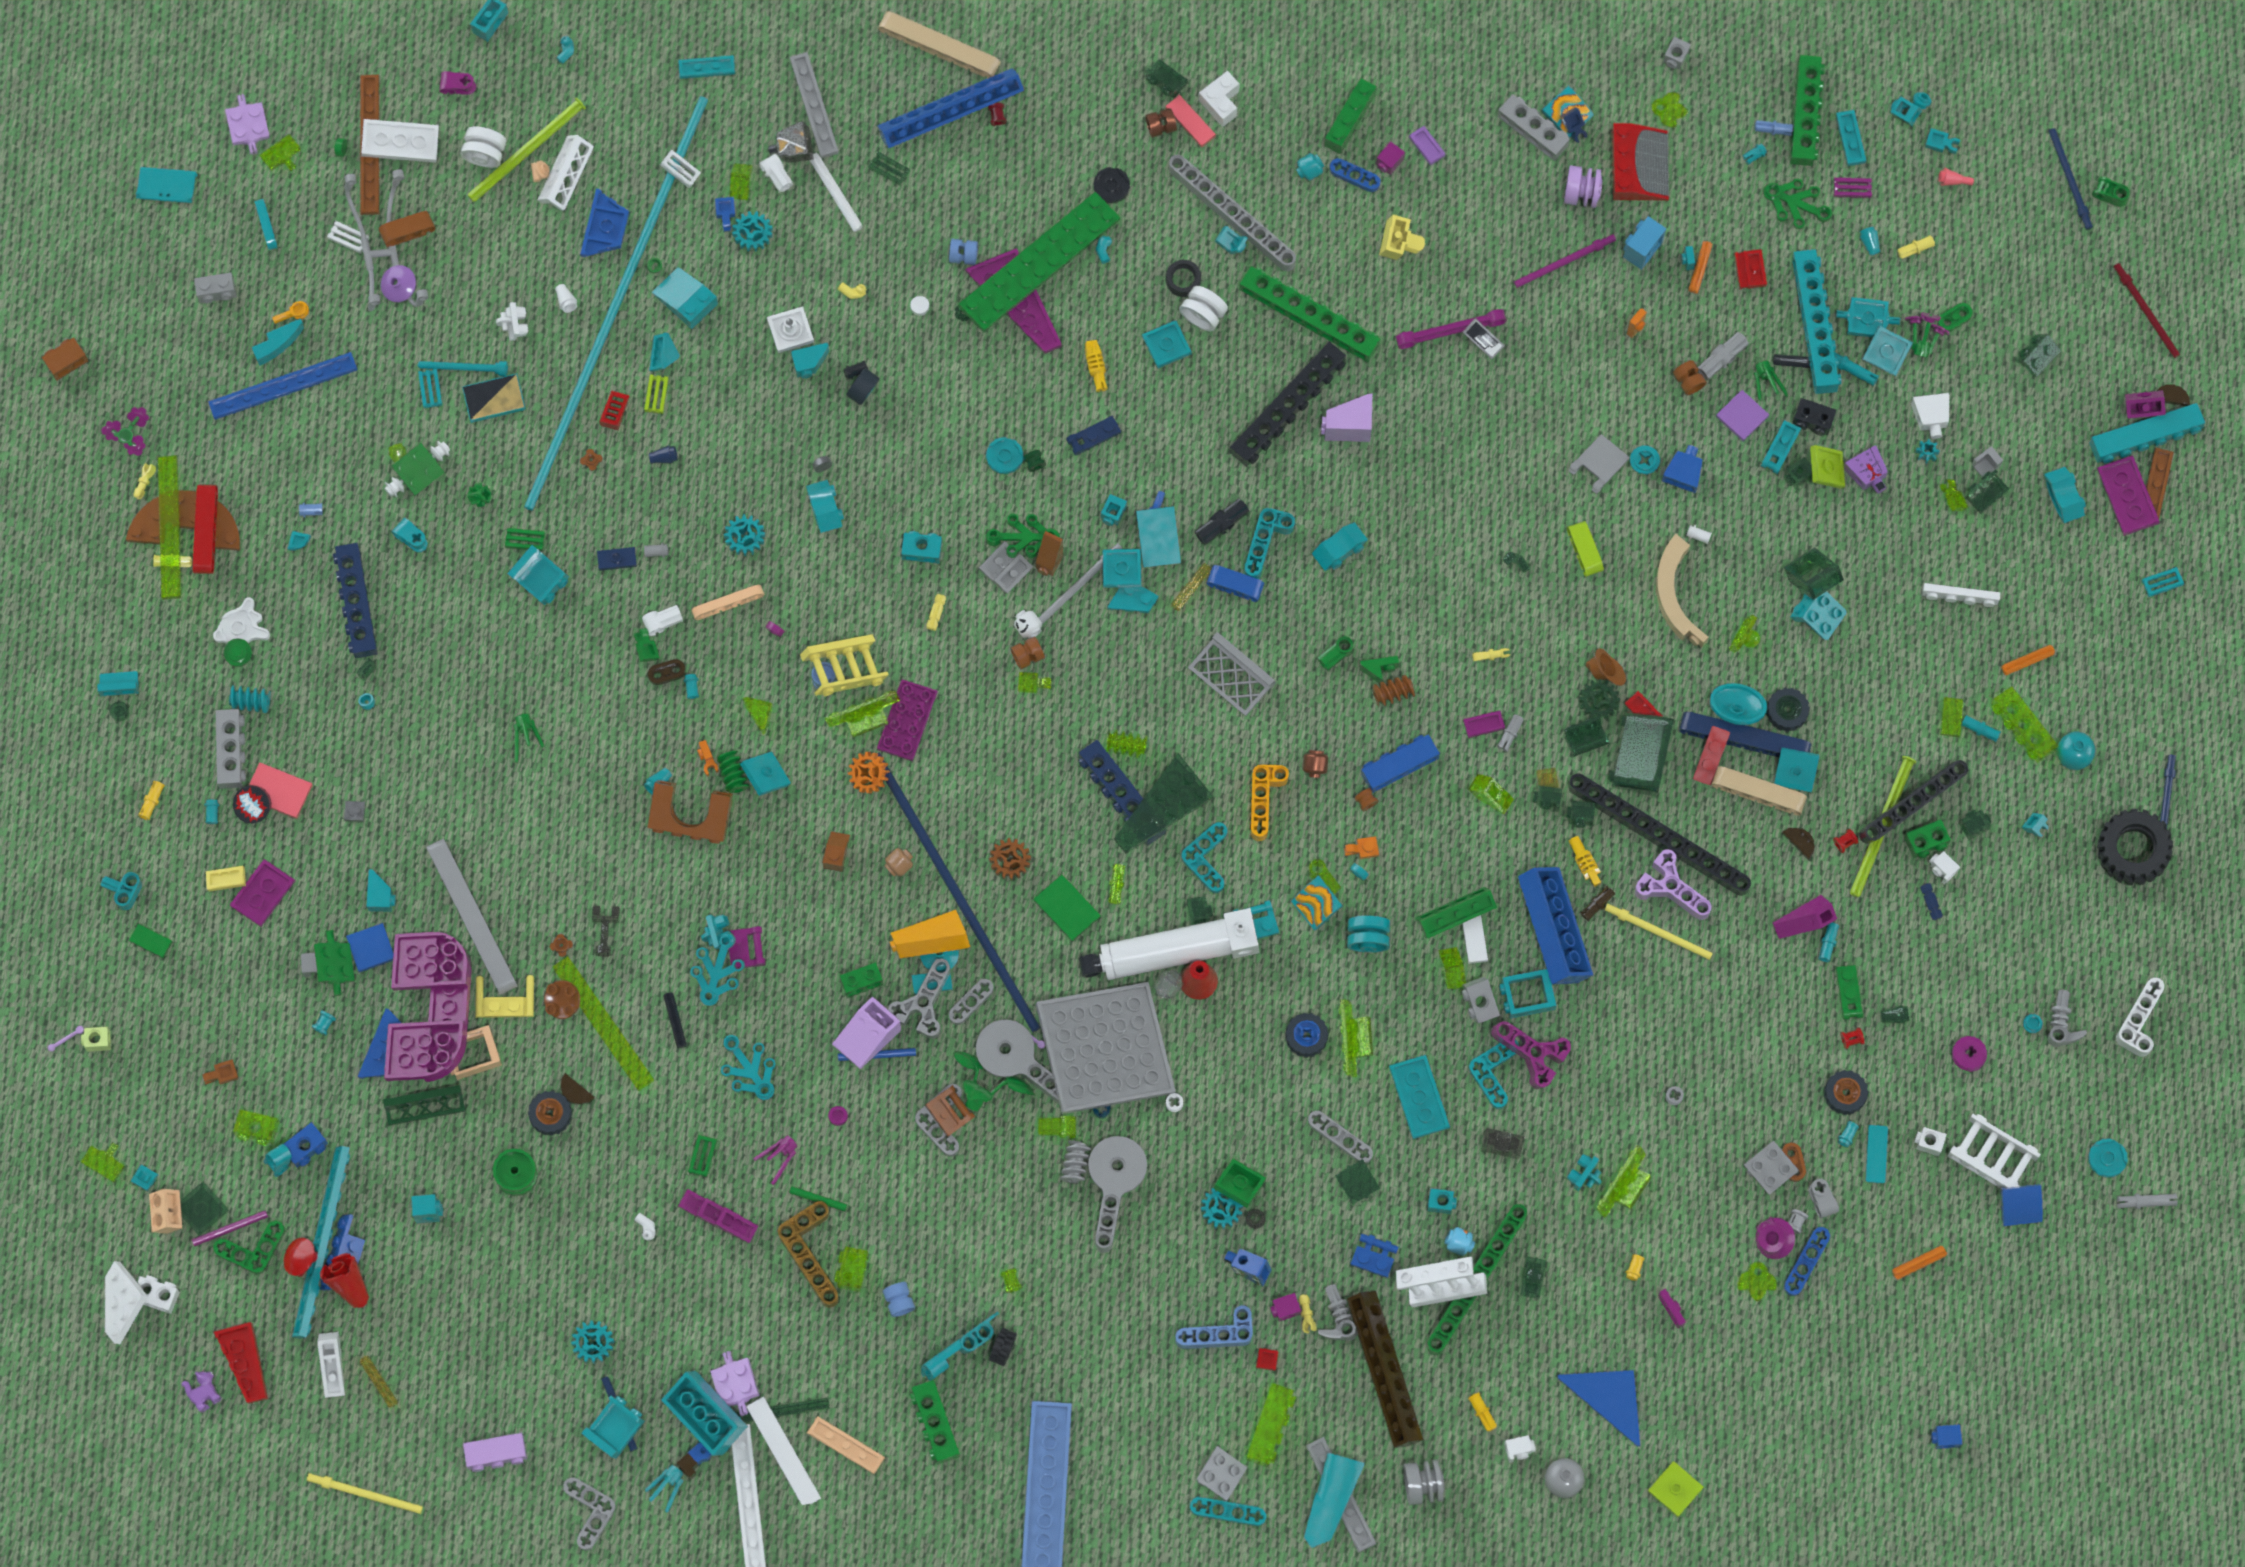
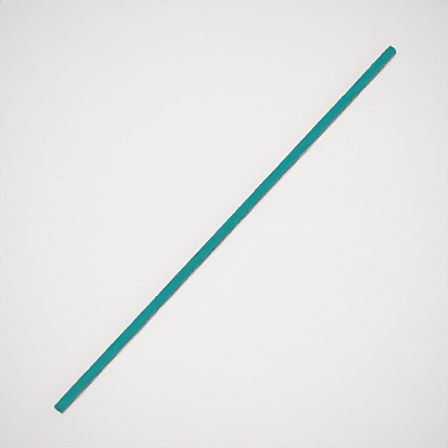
M699 97L676 151L682 158L686 154L707 105L708 99L705 97ZM673 158V161H674L675 163H677L678 165H681L678 161H676V160ZM669 172L666 174L525 503V509L530 511L534 509L675 179Z

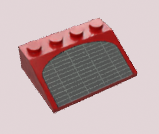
M1613 123V200L1669 201L1667 130L1634 123Z

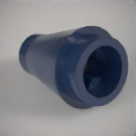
M668 445L650 452V463H674V461H678L676 447Z

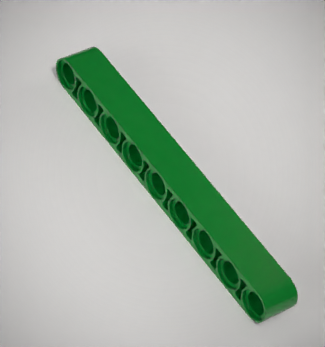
M1515 1204L1511 1207L1473 1268L1474 1274L1484 1273L1486 1275V1282L1525 1222L1527 1209L1524 1205ZM1521 1211L1523 1217L1517 1219L1513 1216V1212ZM1510 1227L1513 1233L1507 1235L1503 1232V1228ZM1495 1243H1499L1502 1245L1503 1249L1501 1251H1496L1493 1249L1492 1245ZM1485 1259H1489L1490 1261H1492L1493 1265L1491 1267H1485L1482 1264V1261ZM1478 1295L1472 1296L1470 1300L1461 1298L1452 1301L1428 1340L1427 1350L1430 1354L1440 1355L1444 1351ZM1458 1308L1461 1310L1462 1315L1456 1317L1452 1314L1451 1310ZM1449 1325L1452 1331L1445 1333L1442 1331L1441 1326ZM1438 1341L1441 1343V1348L1433 1349L1431 1343Z

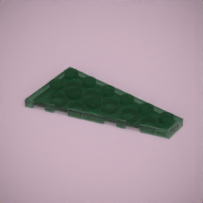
M1178 753L1115 836L1114 840L1124 853L1127 854L1209 802L1213 795Z

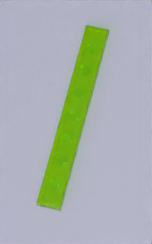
M173 455L158 457L162 600L181 598L178 457Z
M567 956L552 966L560 980L571 982L578 989L580 1009L639 1092L653 1083L655 1080L570 958Z

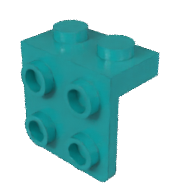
M1811 587L1804 593V598L1795 606L1794 612L1790 617L1795 622L1807 623L1823 640H1828L1846 615V610L1824 588Z

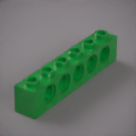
M1799 56L1790 164L1813 166L1814 160L1818 159V149H1815V145L1819 143L1820 132H1817V126H1820L1821 115H1818V109L1822 107V98H1819V92L1823 91L1824 81H1820L1821 75H1824L1825 64H1822V57ZM1811 74L1815 78L1810 79L1806 75ZM1807 91L1812 92L1813 95H1812V96H1808V95H1806L1805 92H1807ZM1804 109H1810L1812 112L1807 113ZM1802 126H1809L1811 129L1805 130ZM1801 143H1807L1809 147H1803Z

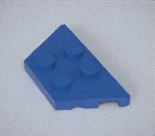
M597 188L580 253L581 257L621 248L629 218V211L619 206L615 200L607 197Z
M387 1008L384 1011L358 1074L360 1079L375 1076L384 1077L388 1024L401 1023Z

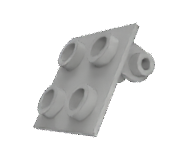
M1774 1141L1744 1164L1748 1169L1746 1171L1750 1177L1753 1176L1769 1195L1799 1171Z
M1216 1446L1196 1480L1198 1484L1206 1486L1227 1501L1247 1467Z

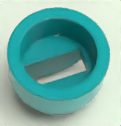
M365 693L360 696L358 702L364 710H370L375 706V700L371 694Z

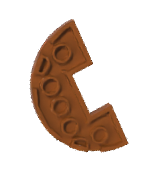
M174 491L163 494L147 503L134 517L127 532L126 541L165 545L167 527L194 529L196 491ZM218 501L215 549L240 551V535L235 520L226 507Z

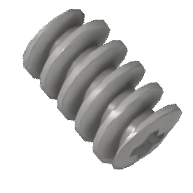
M1069 1140L1068 1144L1070 1146L1066 1147V1151L1069 1153L1065 1154V1159L1068 1161L1063 1162L1065 1168L1062 1169V1174L1065 1176H1061L1060 1180L1077 1184L1079 1181H1085V1178L1080 1176V1174L1087 1173L1086 1170L1082 1169V1166H1088V1163L1083 1160L1090 1157L1085 1154V1151H1091V1148L1082 1142Z

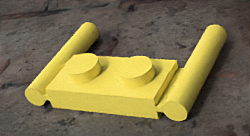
M528 975L526 977V997L483 998L484 978L482 976L476 977V1018L534 1017V976Z

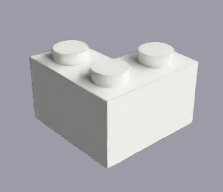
M1226 71L1199 92V102L1222 127L1237 116V107L1230 99L1239 92V83Z

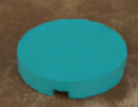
M1001 437L995 439L988 446L986 460L988 466L993 471L999 474H1009L1020 468L1024 454L1021 445L1016 440Z
M2102 1139L2096 1142L2088 1154L2091 1169L2097 1175L2105 1178L2119 1175L2125 1169L2128 1161L2124 1146L2112 1139Z

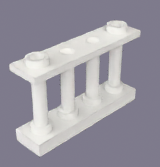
M1972 1114L1969 1121L1973 1123V1126L1960 1147L1956 1148L1953 1146L1947 1157L1999 1188L2020 1186L2017 1181L2031 1159L2037 1161L2041 1154L2038 1153L2035 1147L2031 1145L2026 1146L1986 1122L1987 1119L1982 1115ZM1981 1128L1990 1133V1136L1978 1156L1973 1158L1967 1154V1149ZM1998 1138L2005 1142L2007 1146L1995 1166L1990 1168L1984 1164V1159ZM2015 1148L2023 1153L2024 1156L2012 1176L2006 1178L2001 1175V1169Z
M1472 1257L1396 1271L1397 1289L1409 1288V1300L1412 1308L1487 1294L1486 1275L1484 1273L1474 1274Z

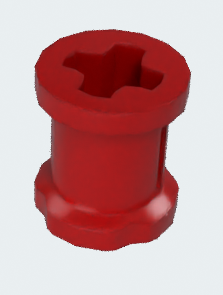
M1848 829L1847 833L1839 838H1833L1835 846L1841 853H1844L1845 849L1851 845L1859 843L1857 836L1851 829Z
M1860 1027L1856 1028L1855 1031L1840 1033L1845 1049L1859 1043L1861 1045L1865 1044Z

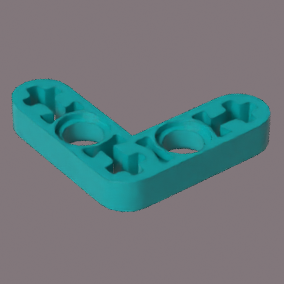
M1220 822L1209 827L1182 851L1181 855L1183 863L1212 893H1220L1224 889L1225 883L1222 876L1210 865L1204 856L1227 836V827ZM1215 828H1222L1223 835L1217 834L1214 837L1215 842H1213L1211 837L1215 834ZM1201 840H1208L1210 846L1207 849L1201 848L1199 846ZM1193 846H1196L1198 851L1194 854V860H1187L1186 853L1192 854L1195 851ZM1200 866H1206L1209 871L1205 875H1200L1197 869ZM1211 873L1214 874L1212 875V879L1215 882H1217L1218 880L1220 881L1219 888H1217L1216 886L1211 887L1212 881L1210 879L1205 881V879L1209 878Z
M1499 1043L1473 1059L1469 1065L1470 1074L1490 1104L1496 1109L1504 1108L1508 1102V1097L1491 1070L1516 1055V1053L1508 1050L1504 1053L1506 1057H1503L1502 1052L1498 1048H1501L1503 1051L1507 1047ZM1497 1053L1500 1059L1498 1062L1493 1063L1489 1060V1055ZM1475 1063L1477 1065H1482L1481 1071L1483 1074H1485V1072L1488 1073L1484 1075L1481 1079L1478 1078L1481 1076L1480 1072L1478 1070H1473ZM1491 1079L1494 1086L1487 1089L1483 1086V1081ZM1498 1088L1499 1090L1496 1091L1498 1097H1503L1502 1104L1499 1102L1495 1103V1095L1492 1093L1490 1096L1488 1093Z

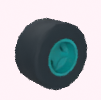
M864 368L846 395L857 404L862 405L880 378Z

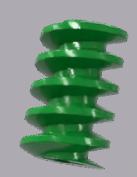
M738 751L725 752L717 758V762L720 763L719 769L722 770L721 776L724 777L723 783L726 784L725 789L729 793H739L750 787L749 784H743L748 779L747 777H741L745 772L744 770H739L742 767L741 763L737 762L741 760V756H735Z

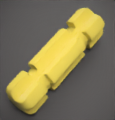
M937 594L935 597V603H933L929 616L930 620H928L926 625L927 629L932 631L937 629L943 605L946 601V596Z

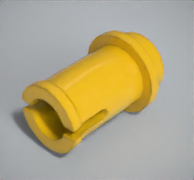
M1636 1254L1632 1255L1629 1269L1625 1272L1627 1274L1626 1278L1637 1281L1641 1277L1639 1273L1645 1260L1644 1257Z

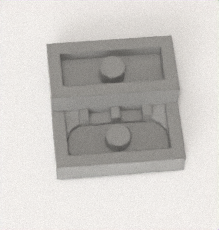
M1004 541L978 569L1007 594L1033 566L1021 554H1018L1015 558L1008 557L1006 549L1009 545Z

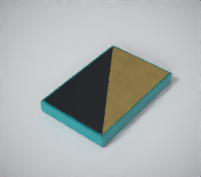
M517 374L462 386L471 423L526 410Z

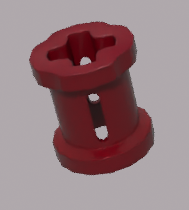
M994 103L988 106L992 119L990 122L991 126L1005 125L1007 123L1006 118H1004L1003 109L1005 107L1003 103Z

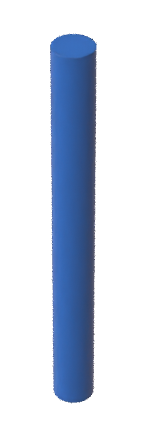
M916 1048L880 1050L872 1059L916 1056ZM838 1053V1061H849L842 1053Z

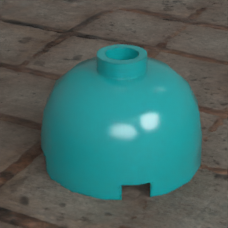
M2075 731L2062 737L2057 745L2056 753L2063 766L2077 771L2091 764L2095 757L2096 748L2090 736L2083 732Z

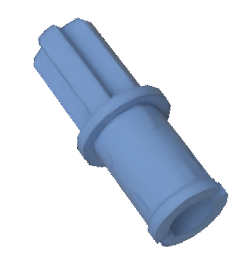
M1758 120L1755 123L1756 131L1772 133V135L1782 134L1791 136L1793 129L1792 124L1777 123L1776 121Z

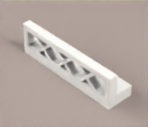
M578 135L567 136L538 201L543 204L551 203L559 210L564 211L594 146ZM580 144L586 147L584 155L581 156L578 150ZM573 160H576L578 168L573 172L571 163ZM566 176H569L570 185L565 188L563 180ZM559 192L562 193L563 197L561 204L555 200Z

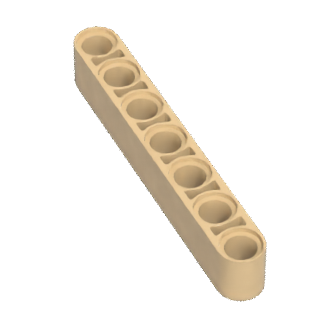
M890 11L885 13L878 26V30L884 34L886 32L888 36L900 41L904 40V43L916 48L920 47L921 50L927 53L936 54L941 59L950 63L954 62L953 64L966 70L971 69V72L983 77L987 76V78L994 76L1001 63L999 59Z

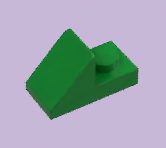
M1398 656L1364 660L1360 661L1359 667L1363 673L1380 684V682H1383L1381 671L1384 670L1386 673L1395 671L1399 666Z

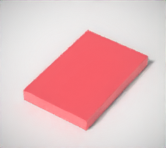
M260 762L249 784L266 790L272 802L270 809L295 819L298 818L313 786L308 781Z

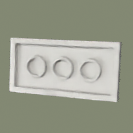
M364 119L361 156L436 163L439 125Z

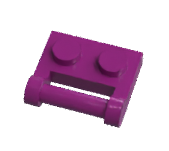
M756 926L729 931L736 938L735 945L729 948L731 965L738 959L744 961L745 968L766 965L761 942L762 927ZM753 935L754 960H750L747 936ZM740 962L736 963V968L738 969L741 968Z

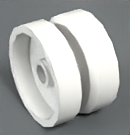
M469 127L465 134L466 143L462 145L460 152L461 157L474 165L487 168L498 167L502 159L500 152L505 148L506 138L502 134L488 128Z
M1194 286L1188 294L1189 299L1184 300L1179 307V311L1192 324L1205 331L1212 332L1219 324L1218 318L1224 316L1228 306L1214 292L1202 286Z

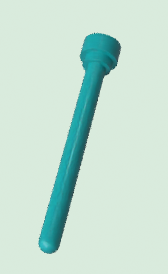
M419 361L417 364L420 369L495 372L499 376H507L508 373L507 361H499V363L495 364Z

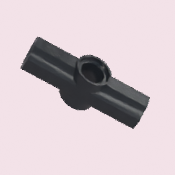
M1239 498L1226 509L1217 511L1210 518L1209 522L1195 531L1198 540L1202 544L1207 545L1220 534H1225L1227 529H1232L1235 525L1234 523L1249 513L1247 505Z

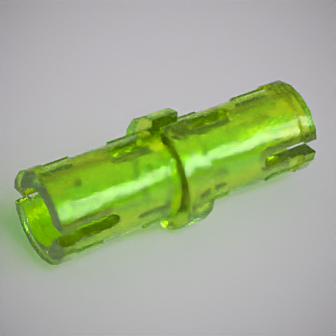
M1113 864L1112 880L1109 881L1111 888L1108 900L1111 904H1121L1122 888L1125 885L1123 882L1125 865Z

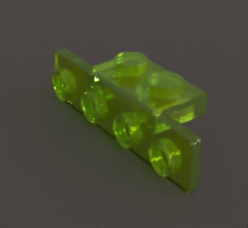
M888 691L880 697L867 699L862 704L851 705L844 711L833 712L825 718V721L829 727L847 722L851 735L854 738L889 724L883 707L900 701V697L896 691Z
M1340 999L1339 1014L1342 1020L1340 1031L1343 1035L1342 1051L1345 1058L1343 1069L1346 1075L1355 1078L1357 1077L1356 1058L1373 1056L1371 1018L1366 1016L1353 1019L1352 1003L1346 999Z
M1637 1145L1630 1152L1626 1163L1619 1169L1617 1177L1610 1183L1608 1191L1599 1200L1596 1209L1602 1217L1606 1218L1615 1202L1631 1210L1651 1180L1649 1174L1637 1169L1646 1156L1641 1146Z

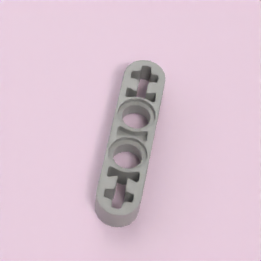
M1313 1111L1309 1115L1308 1124L1316 1132L1359 1163L1366 1164L1371 1161L1373 1151L1363 1141L1320 1111ZM1313 1116L1315 1118L1320 1116V1121L1323 1124H1325L1326 1121L1329 1122L1325 1126L1324 1131L1321 1130L1322 1125L1320 1123L1313 1124ZM1335 1127L1338 1130V1134L1331 1137L1327 1134V1129ZM1344 1139H1352L1354 1145L1351 1148H1346L1343 1145ZM1357 1144L1361 1145L1358 1149L1362 1152H1364L1365 1150L1368 1151V1158H1360L1361 1153L1357 1150L1355 1154L1352 1152L1355 1150Z

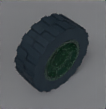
M1794 688L1779 689L1775 694L1773 693L1767 704L1766 714L1769 718L1768 720L1773 724V727L1778 728L1780 731H1795L1797 728H1801L1808 718L1810 711L1809 702L1806 696L1799 690H1794ZM1785 707L1788 708V709L1791 708V709H1792L1791 712H1789V713L1785 712V710H1784Z

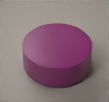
M771 621L765 626L768 631L777 637H782L785 632Z
M835 1106L830 1109L828 1118L831 1124L842 1126L847 1122L848 1113L844 1107Z

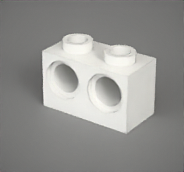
M147 1275L146 1278L140 1276L138 1284L142 1289L147 1286L152 1287V1291L147 1294L148 1297L143 1305L171 1314L180 1293L176 1285L170 1282L159 1283L157 1282L158 1279ZM169 1292L170 1298L166 1301H162V1294Z

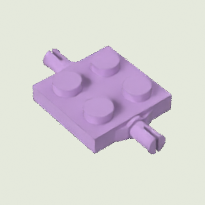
M241 94V96H237L239 106L225 109L233 146L240 144L248 145L250 154L253 155V149L255 154L258 153L256 143L270 137L262 102L251 105L246 104L245 95Z
M724 1352L723 1357L726 1364L711 1371L716 1392L729 1407L738 1406L740 1416H744V1413L747 1415L748 1411L745 1403L751 1398L759 1396L750 1360L744 1358L739 1361H733L731 1352Z

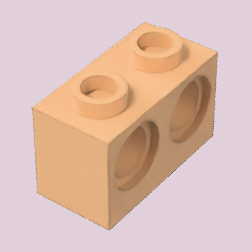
M162 1189L149 1194L152 1232L168 1234L182 1229L179 1190Z

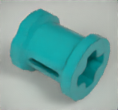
M321 1010V1015L316 1024L312 1025V1029L326 1036L329 1026L332 1022H335L336 1018Z

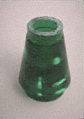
M1899 1005L1881 1011L1882 1023L1905 1024V1022L1909 1021L1908 1006Z

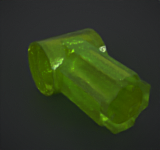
M1315 859L1310 863L1309 876L1313 880L1320 876L1330 890L1336 894L1341 889V886L1326 868L1325 862ZM1318 866L1322 869V872L1314 873L1312 868Z
M1074 1116L1038 1118V1135L1076 1138L1077 1118Z

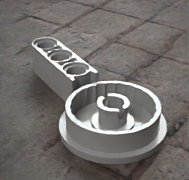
M998 1020L986 1026L980 1033L976 1043V1054L981 1066L990 1074L998 1077H1012L1022 1074L1026 1080L1060 1105L1056 1087L1052 1090L1046 1088L1048 1082H1054L1052 1073L1034 1059V1041L1030 1032L1023 1025L1012 1020ZM1000 1047H1009L1011 1051L1008 1054H1003L1000 1052ZM1034 1070L1041 1072V1075L1037 1078L1032 1077L1030 1074Z
M1121 1136L1102 1140L1094 1147L1089 1157L1088 1168L1090 1176L1103 1192L1095 1237V1247L1101 1253L1109 1252L1112 1249L1121 1197L1138 1187L1147 1171V1159L1142 1148L1135 1141ZM1117 1162H1120L1123 1166L1119 1171L1114 1170L1112 1167ZM1113 1201L1116 1203V1206L1108 1208L1106 1203ZM1104 1220H1111L1113 1224L1106 1227L1102 1222ZM1106 1238L1109 1240V1244L1103 1246L1099 1243V1240Z

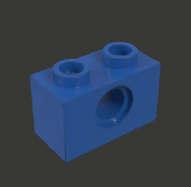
M312 1122L284 1143L291 1153V1161L296 1168L307 1165L311 1161L310 1158L314 1154H321L328 1144ZM310 1143L308 1150H301L302 1144Z

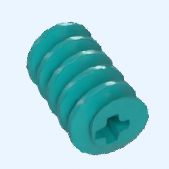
M232 685L229 695V705L232 706V709H237L239 706V709L242 711L246 707L248 711H252L254 708L255 712H259L261 708L263 713H267L269 710L271 691L267 695L265 689H262L261 693L258 694V690L255 688L253 693H251L250 687H247L246 691L243 692L242 686L239 687L238 691H235V686Z

